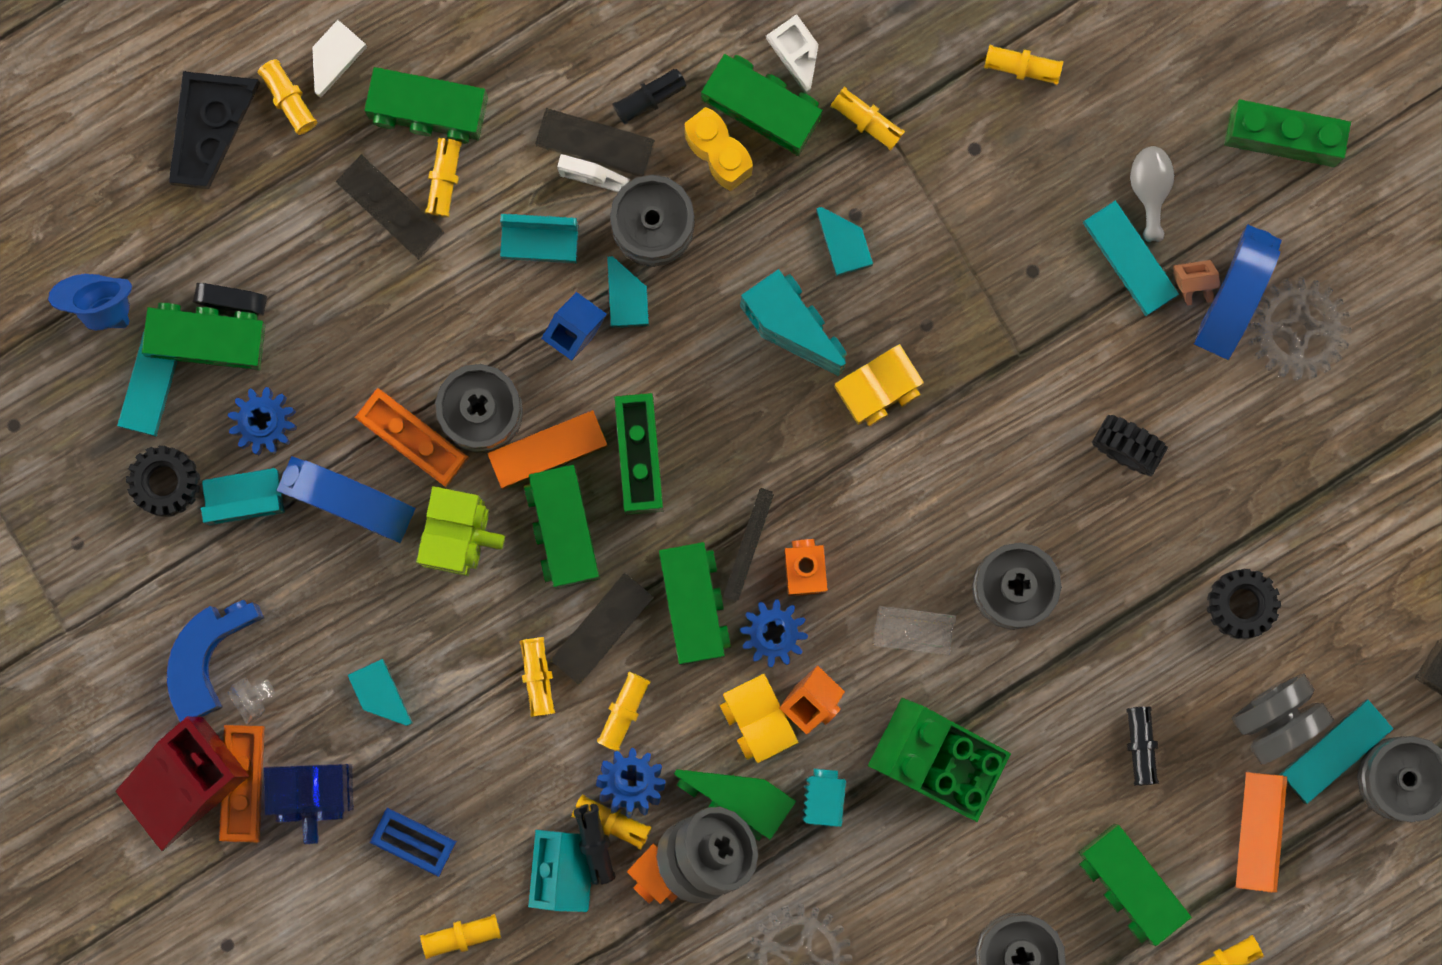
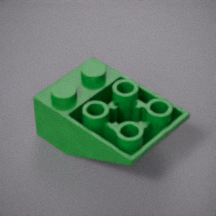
M901 698L868 767L978 822L1011 753L936 712Z

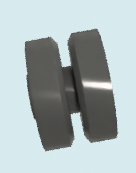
M657 175L637 177L620 189L612 203L610 220L615 243L626 257L637 264L651 267L670 264L682 256L692 242L695 222L691 199L682 186L668 177ZM655 216L656 220L660 219L655 225L647 224V217Z
M484 364L466 365L450 373L441 384L435 401L437 420L445 434L462 449L475 453L491 452L509 444L519 432L523 419L522 399L511 379L498 368ZM478 404H485L484 407L487 412L482 416H479L477 412L474 414V408Z
M1021 542L1003 545L987 555L976 569L972 583L974 603L982 616L995 626L1010 630L1028 628L1047 618L1058 604L1062 588L1059 570L1051 556L1037 546ZM1013 580L1019 581L1022 585V591L1017 595H1014V589L1009 590L1008 584Z
M1304 673L1261 693L1231 718L1242 735H1252L1267 728L1266 731L1255 738L1250 747L1260 764H1266L1285 755L1320 733L1334 721L1324 703H1312L1300 710L1298 709L1312 697L1315 691Z
M1415 736L1383 739L1373 746L1360 761L1357 775L1360 795L1367 806L1381 817L1400 822H1417L1428 820L1442 811V749L1430 740ZM1405 773V777L1410 778L1408 785H1404L1402 781Z
M709 807L667 828L659 840L656 857L659 873L666 886L680 899L696 904L708 903L748 883L756 870L758 850L753 833L740 816L723 807Z
M1023 912L1005 913L991 920L980 933L975 948L976 965H1066L1065 948L1058 933L1044 920ZM1017 948H1021L1026 954L1024 961L1021 963H1016L1012 960V956L1017 955L1015 951Z

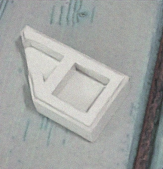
M795 15L767 34L766 39L804 93L807 94L811 91L819 44L798 15Z
M339 20L312 47L316 95L321 98L367 48L366 44Z
M563 154L560 155L557 165L559 174L562 177L619 192L630 181V179L603 166Z

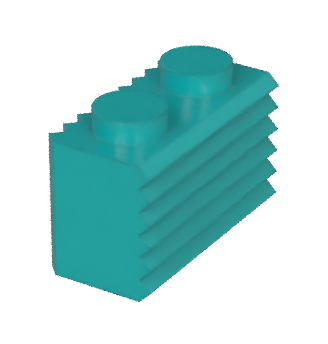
M814 769L813 776L805 778L808 784L804 786L807 792L803 794L806 800L802 803L806 807L802 809L804 815L801 819L807 824L842 827L846 780L838 779V771Z

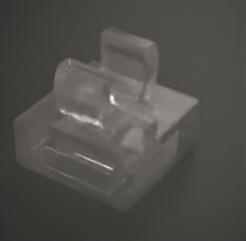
M245 677L234 683L227 693L248 725L262 716L266 710L262 702L271 698L275 691L268 679L252 687Z

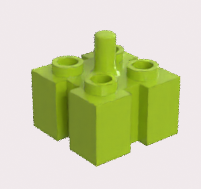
M433 486L426 515V525L422 533L416 563L424 568L469 577L470 569H477L481 554V547L479 546L502 550L505 535L485 531L489 509H486V506H484L485 502L479 495Z

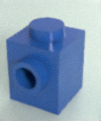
M576 292L555 313L541 339L572 361L594 338L607 313Z

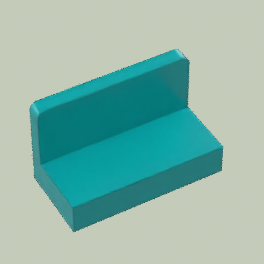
M501 214V259L577 263L579 234L577 218Z
M271 468L203 480L202 486L206 506L201 507L203 523L211 526L285 513L282 493L276 491L280 483L278 470Z
M535 830L528 907L569 912H587L589 910L591 875L586 856L580 852V833Z

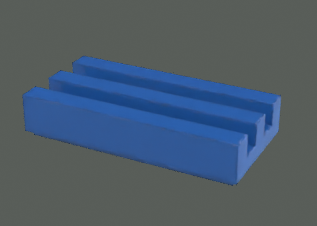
M386 808L370 843L439 877L457 841L390 808ZM390 819L445 845L443 851L388 825ZM385 832L438 858L436 865L381 839L383 833Z

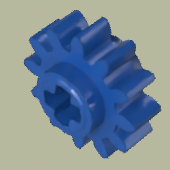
M265 387L262 397H259L250 388L248 389L249 401L245 402L240 398L235 399V403L241 408L239 413L230 412L227 415L232 420L238 422V425L229 429V433L234 436L243 435L238 442V446L242 449L253 443L252 451L255 455L259 456L261 454L263 446H266L272 454H276L277 447L275 442L279 440L281 443L289 445L290 441L284 435L285 431L297 430L296 425L287 421V418L293 416L296 411L293 407L282 408L287 399L283 394L276 396L272 400L273 393L269 387ZM261 413L271 417V421L266 422L268 427L264 430L254 425L255 421H259L257 415Z
M779 599L774 601L772 610H767L766 605L763 602H759L758 610L761 614L756 616L754 613L747 612L745 616L748 621L752 622V626L740 628L742 634L750 635L751 640L743 644V649L754 647L757 650L753 656L754 662L759 661L763 655L767 656L769 668L773 667L775 657H781V661L788 665L790 659L787 653L792 651L794 654L801 655L802 649L795 643L797 640L802 641L808 638L806 633L798 632L797 627L804 624L805 618L801 617L793 620L791 615L794 613L795 606L791 605L785 612L781 611ZM770 623H774L776 628L781 625L784 629V633L780 635L781 642L778 644H773L772 639L767 642L763 637L767 633V625Z
M634 748L630 749L628 758H623L620 752L615 751L613 764L608 761L602 762L601 772L603 774L597 776L596 786L603 789L600 792V802L612 800V814L616 813L620 807L626 809L625 814L629 819L632 817L634 808H638L640 813L645 816L648 813V802L653 805L660 804L661 795L659 792L664 790L666 780L658 778L662 770L661 764L649 766L651 758L649 752L643 755L642 759L636 758V750ZM627 780H634L635 786H628Z

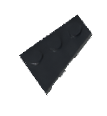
M183 71L169 177L171 185L202 189L210 188L260 85L258 79Z

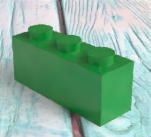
M724 54L701 91V101L799 157L821 120L823 110L818 108V101L802 92L798 96L785 89L787 85L784 81L772 74H767L764 77L752 70L754 65L739 55H734L731 58Z
M373 67L364 111L368 119L373 120L372 124L381 128L395 129L396 124L410 127L409 131L417 135L432 136V132L447 134V139L468 144L469 139L478 141L480 139L488 95L484 88Z
M1239 99L1230 111L1224 146L1336 167L1345 158L1351 121Z
M158 303V308L147 307L142 354L150 358L260 371L266 326L262 320H257L258 315L254 313L237 311L234 313V317L219 316V310L213 308L196 307V313L181 311V306L177 304Z
M653 393L614 396L624 512L626 515L664 512Z
M569 465L529 474L531 484L524 485L528 507L536 506L539 521L533 522L532 526L537 545L544 544L547 559L540 560L545 583L552 581L553 587L560 589L599 580L600 575L575 466Z
M704 542L659 550L679 665L724 658V649L731 648L727 625L719 626L717 611L724 610L720 587L712 588L710 573L717 572L714 551H706Z
M1119 824L1111 825L1078 852L1083 858V861L1079 863L1082 870L1092 882L1099 879L1108 891L1103 894L1104 898L1117 913L1123 909L1132 921L1127 927L1141 944L1147 940L1149 944L1156 947L1192 918Z

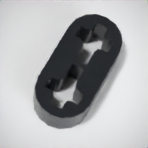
M197 283L193 303L221 310L249 312L258 316H264L267 296L247 290Z

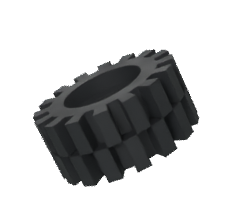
M1115 415L1106 416L1092 441L1094 447L1098 448L1101 453L1107 454V457L1118 461L1117 463L1127 466L1130 470H1136L1140 474L1153 476L1168 449L1163 441L1158 440L1157 436L1149 434L1146 429H1141L1137 427V424L1131 421L1129 423L1124 418H1118Z
M158 446L159 448L145 449L146 453H139L135 457L137 459L135 464L130 463L128 468L131 471L130 476H126V483L130 486V489H127L129 496L134 498L133 502L137 506L157 516L162 517V515L170 517L175 516L177 512H184L187 510L186 506L188 504L192 505L196 499L193 497L200 490V486H198L200 474L195 469L197 466L188 458L189 456L173 447ZM160 467L172 468L178 478L175 490L166 496L156 495L149 485L151 474Z
M1251 569L1235 570L1221 576L1212 585L1211 588L1213 589L1207 597V600H1209L1207 612L1211 613L1213 618L1211 622L1220 628L1219 631L1221 633L1228 634L1231 638L1235 639L1253 638L1268 631L1272 627V623L1277 621L1279 617L1277 611L1281 608V601H1278L1277 595L1280 594L1278 588H1273V581L1269 577L1265 578L1262 576V572L1250 571ZM1239 589L1249 590L1257 598V611L1249 619L1236 617L1230 609V598Z

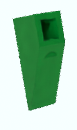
M677 769L674 775L680 778L676 785L694 798L701 792L712 800L708 807H723L740 816L748 824L757 841H760L763 835L771 840L796 803L793 798L765 779Z

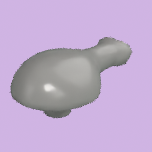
M1150 146L1143 149L1136 156L1131 168L1130 180L1133 191L1146 209V228L1143 231V238L1147 242H1159L1164 239L1165 234L1161 227V207L1172 190L1174 168L1171 159L1163 149Z

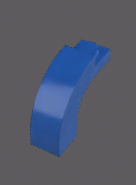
M1247 224L1240 237L1224 281L1201 322L1194 345L1229 360L1268 285L1280 255L1278 250L1281 239L1265 230H1259Z
M291 456L276 490L286 496L324 510L398 543H401L416 509L362 483Z
M245 600L239 601L225 608L224 612L226 615L221 617L216 607L209 606L194 616L178 635L168 660L167 686L171 703L180 722L187 716L204 717L222 708L209 677V663L212 653L226 637L264 618L258 604L253 602L247 604Z

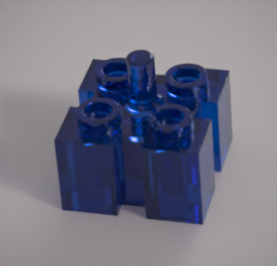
M352 764L264 767L265 815H276V822L302 821L303 844H317L319 842V820L344 819L345 811L354 810Z

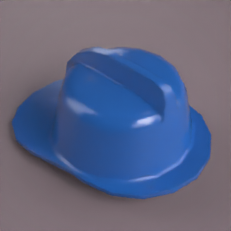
M97 274L74 275L53 286L49 292L48 300L54 308L76 314L89 330L126 328L129 325L128 313L130 303L128 295L132 290V284L127 279L111 278Z

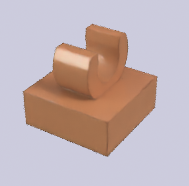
M1211 260L1173 265L1174 280L1188 306L1192 305V295L1195 291L1203 290L1206 302H1212L1214 297L1212 289L1220 288V277Z

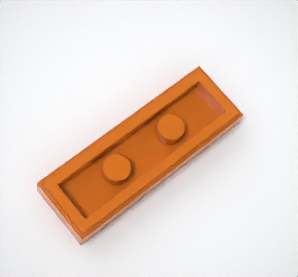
M379 388L375 390L354 417L444 487L448 486L469 459L461 450Z
M592 410L487 454L503 490L529 479V474L554 469L608 447Z
M224 725L223 743L248 773L249 777L221 801L219 841L260 842L265 726Z
M1246 772L1235 888L1277 893L1287 776Z

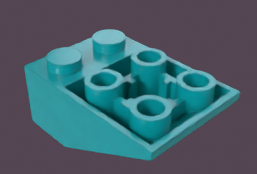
M778 269L741 295L740 308L763 339L837 376L843 373L847 352L835 336L830 339L827 337L822 327L825 322L813 305L809 307L804 305L800 296L802 290L791 274L784 277Z

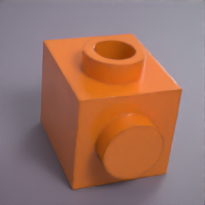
M815 539L792 541V548H785L784 550L788 597L827 593L824 545L815 546Z
M817 665L793 687L779 709L807 735L821 722L824 725L828 724L839 713L841 708L837 704L845 691Z
M653 843L629 868L627 873L638 882L633 887L634 890L649 904L654 899L661 904L666 898L672 903L677 896L666 886L659 873L656 857L658 845Z

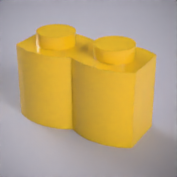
M705 107L684 123L685 137L689 147L699 158L708 162L712 176L722 187L732 191L752 176L753 164L748 151L739 141L729 137L726 124L716 112Z
M899 344L835 383L834 387L856 423L860 425L866 421L870 427L888 416L885 409L899 402L901 407L918 398L921 395L918 389L923 386L924 382Z
M765 674L723 694L726 702L719 706L729 726L737 723L743 737L737 739V742L746 760L754 757L756 763L759 764L799 743L784 712L779 709L780 704Z

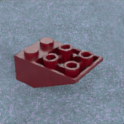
M187 716L155 744L115 792L158 848L164 851L244 782L249 775L204 717Z

